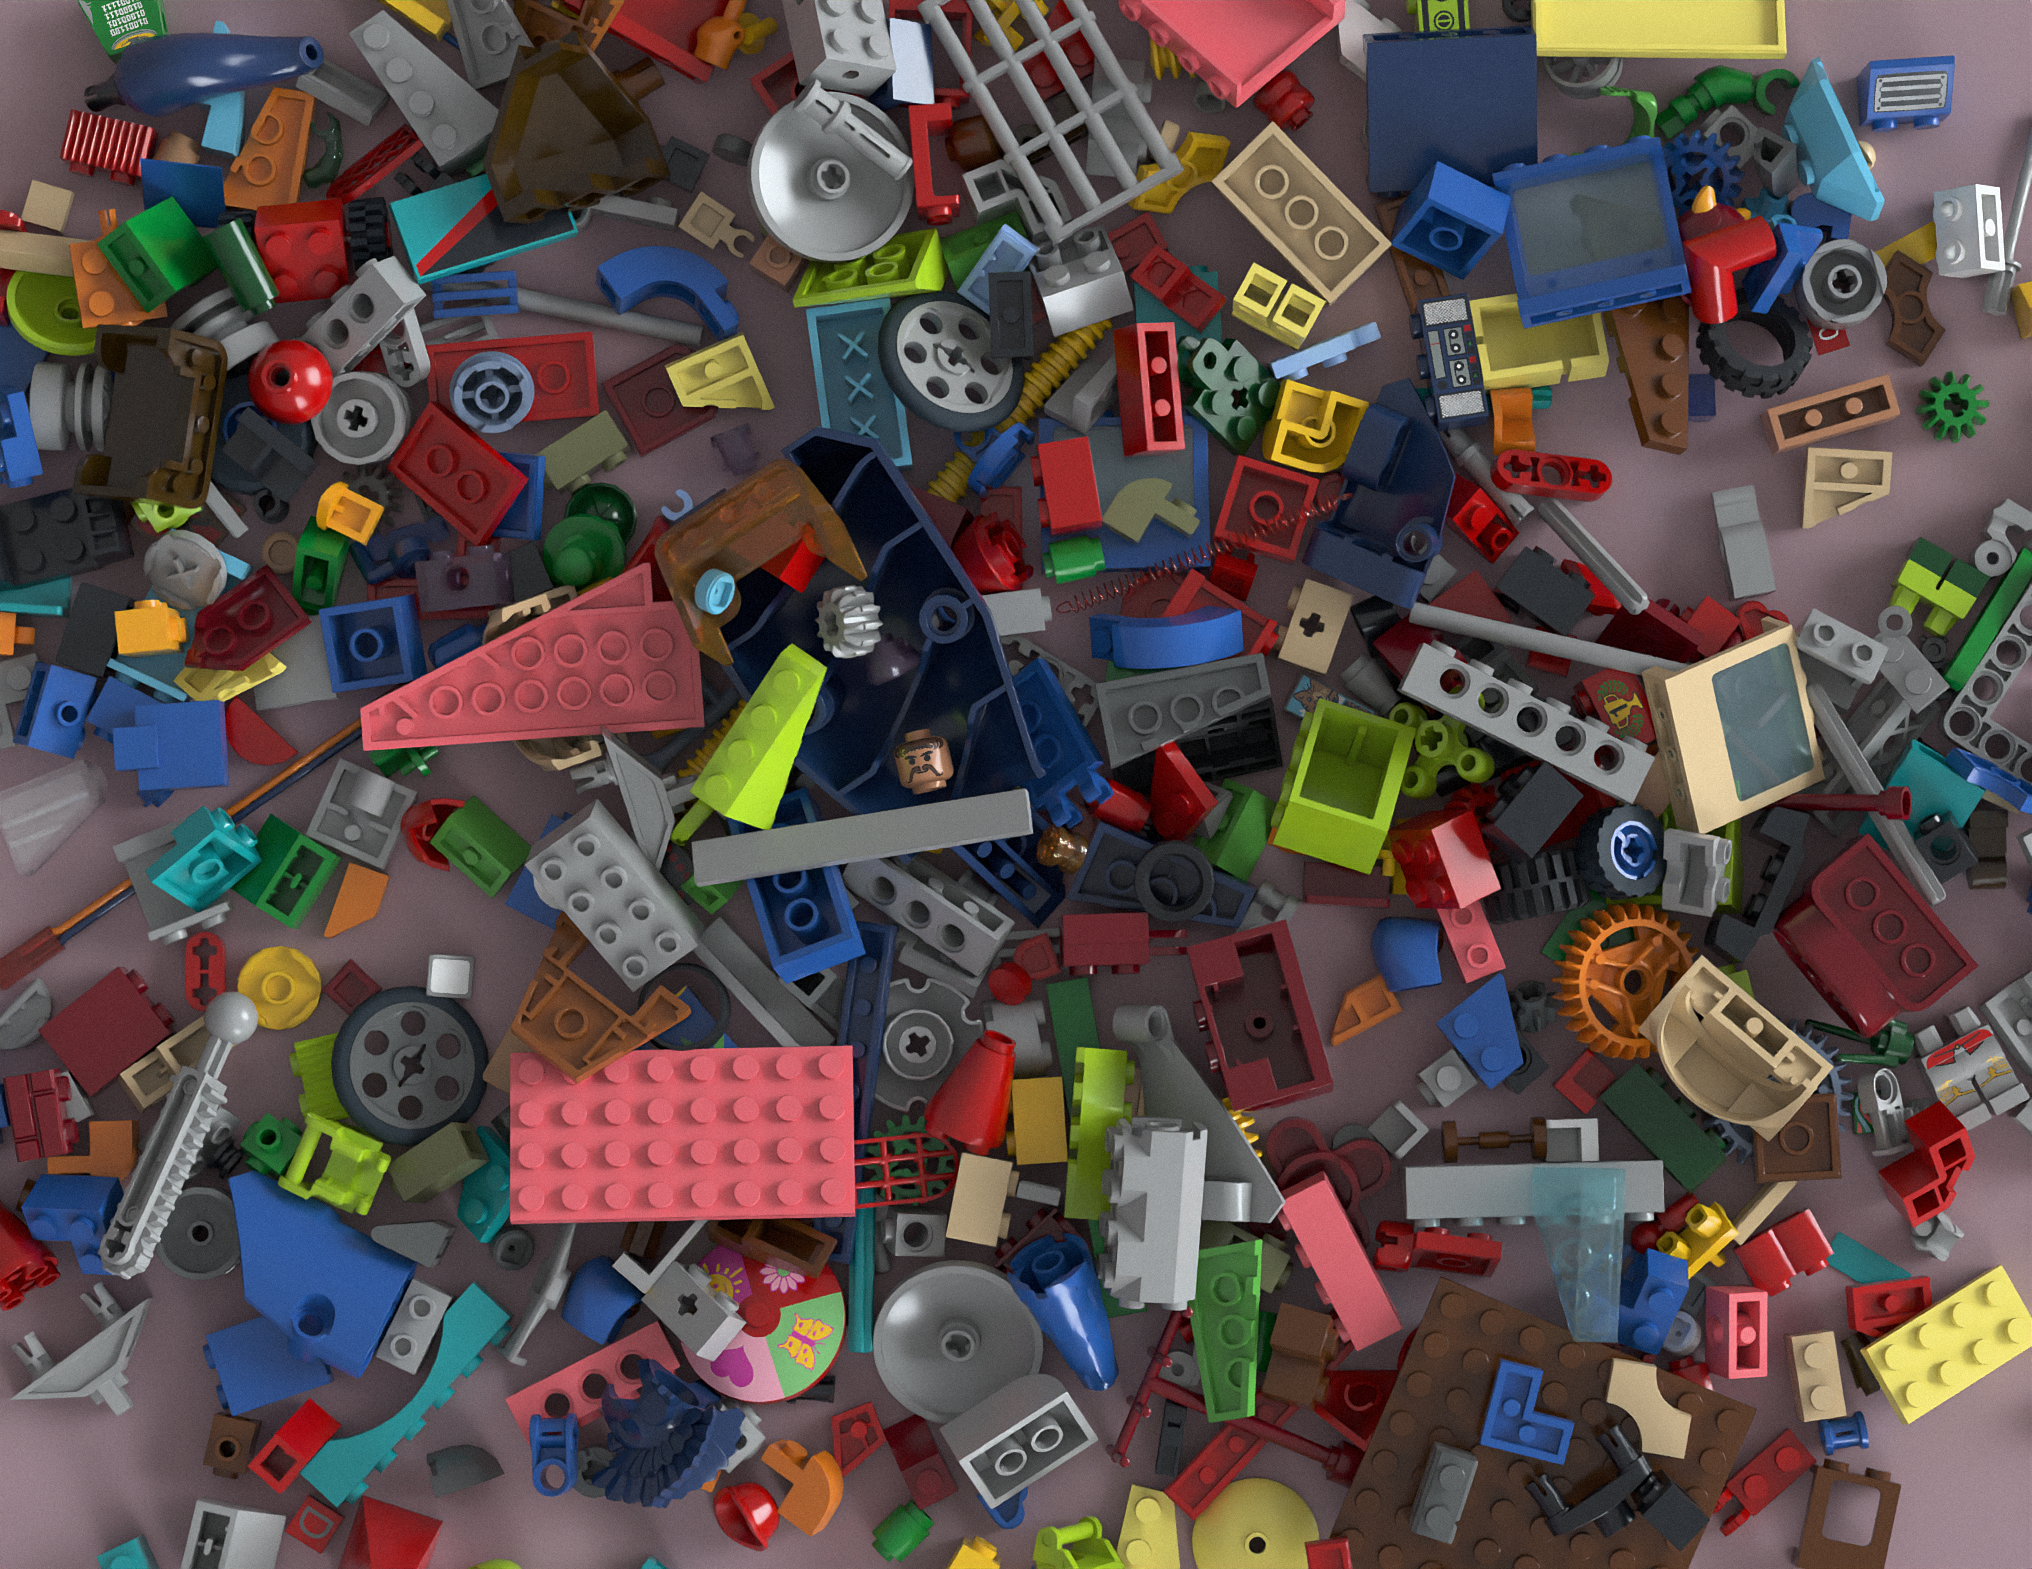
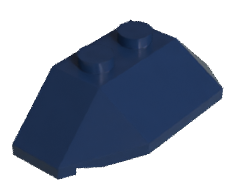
M1030 806L1033 834L948 848L1036 928H1039L1066 897L1065 885L1062 883L1064 872L1063 837Z

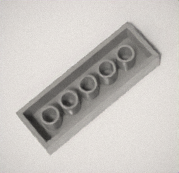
M1630 1159L1584 1162L1399 1166L1401 1217L1411 1219V1225L1414 1227H1440V1218H1453V1225L1457 1226L1483 1225V1217H1496V1223L1500 1225L1526 1224L1525 1216H1538V1222L1544 1224L1568 1223V1215L1580 1214L1581 1221L1611 1222V1213H1623V1220L1652 1221L1654 1220L1653 1212H1665L1663 1160Z

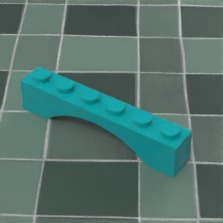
M478 1281L473 1282L444 1314L443 1335L437 1359L426 1382L411 1402L393 1418L378 1427L356 1435L333 1438L328 1441L300 1474L336 1507H339L345 1501L353 1505L368 1489L369 1485L364 1480L370 1473L376 1469L381 1474L398 1456L393 1448L404 1437L410 1442L427 1424L421 1417L433 1405L439 1410L456 1392L450 1387L451 1384L461 1374L468 1378L484 1361L479 1355L490 1342L497 1347L513 1328L508 1322L514 1314Z

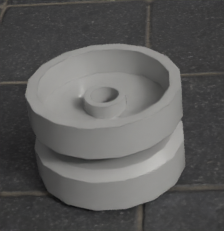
M356 371L333 378L330 398L322 411L311 419L316 440L327 454L343 463L364 465L389 460L394 457L413 428L416 415L410 395L404 387L397 385L390 376L384 373ZM361 413L364 417L368 418L366 425L361 422Z

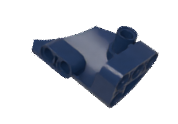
M1406 378L1383 385L1377 402L1371 404L1363 415L1342 469V477L1345 480L1332 513L1327 520L1317 522L1302 562L1315 570L1391 603L1413 609L1432 559L1442 549V530L1456 476L1441 438L1411 379ZM1416 531L1423 533L1427 539V548L1422 554L1416 552L1411 545L1412 535Z

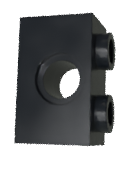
M1662 1468L1655 1475L1650 1472L1634 1490L1637 1494L1632 1500L1641 1515L1679 1551L1710 1521L1701 1505Z

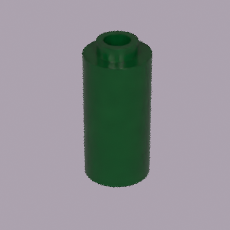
M241 218L203 236L242 313L250 310L253 317L276 306L273 298L280 295Z

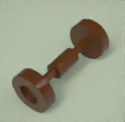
M1530 1118V1134L1509 1135V1131L1479 1132L1477 1137H1457L1455 1120L1442 1121L1441 1143L1443 1162L1457 1163L1458 1146L1479 1145V1149L1509 1148L1512 1143H1530L1532 1159H1546L1547 1132L1545 1118Z

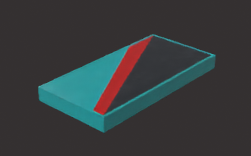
M487 174L389 204L391 215L418 285L570 239L578 234L572 213H567L565 207L557 210L551 209L544 213L545 217L543 220L530 224L504 222Z

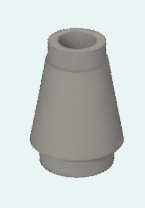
M1364 653L1359 655L1339 675L1345 681L1344 687L1375 710H1378L1382 715L1386 714L1401 699L1375 658L1369 659Z

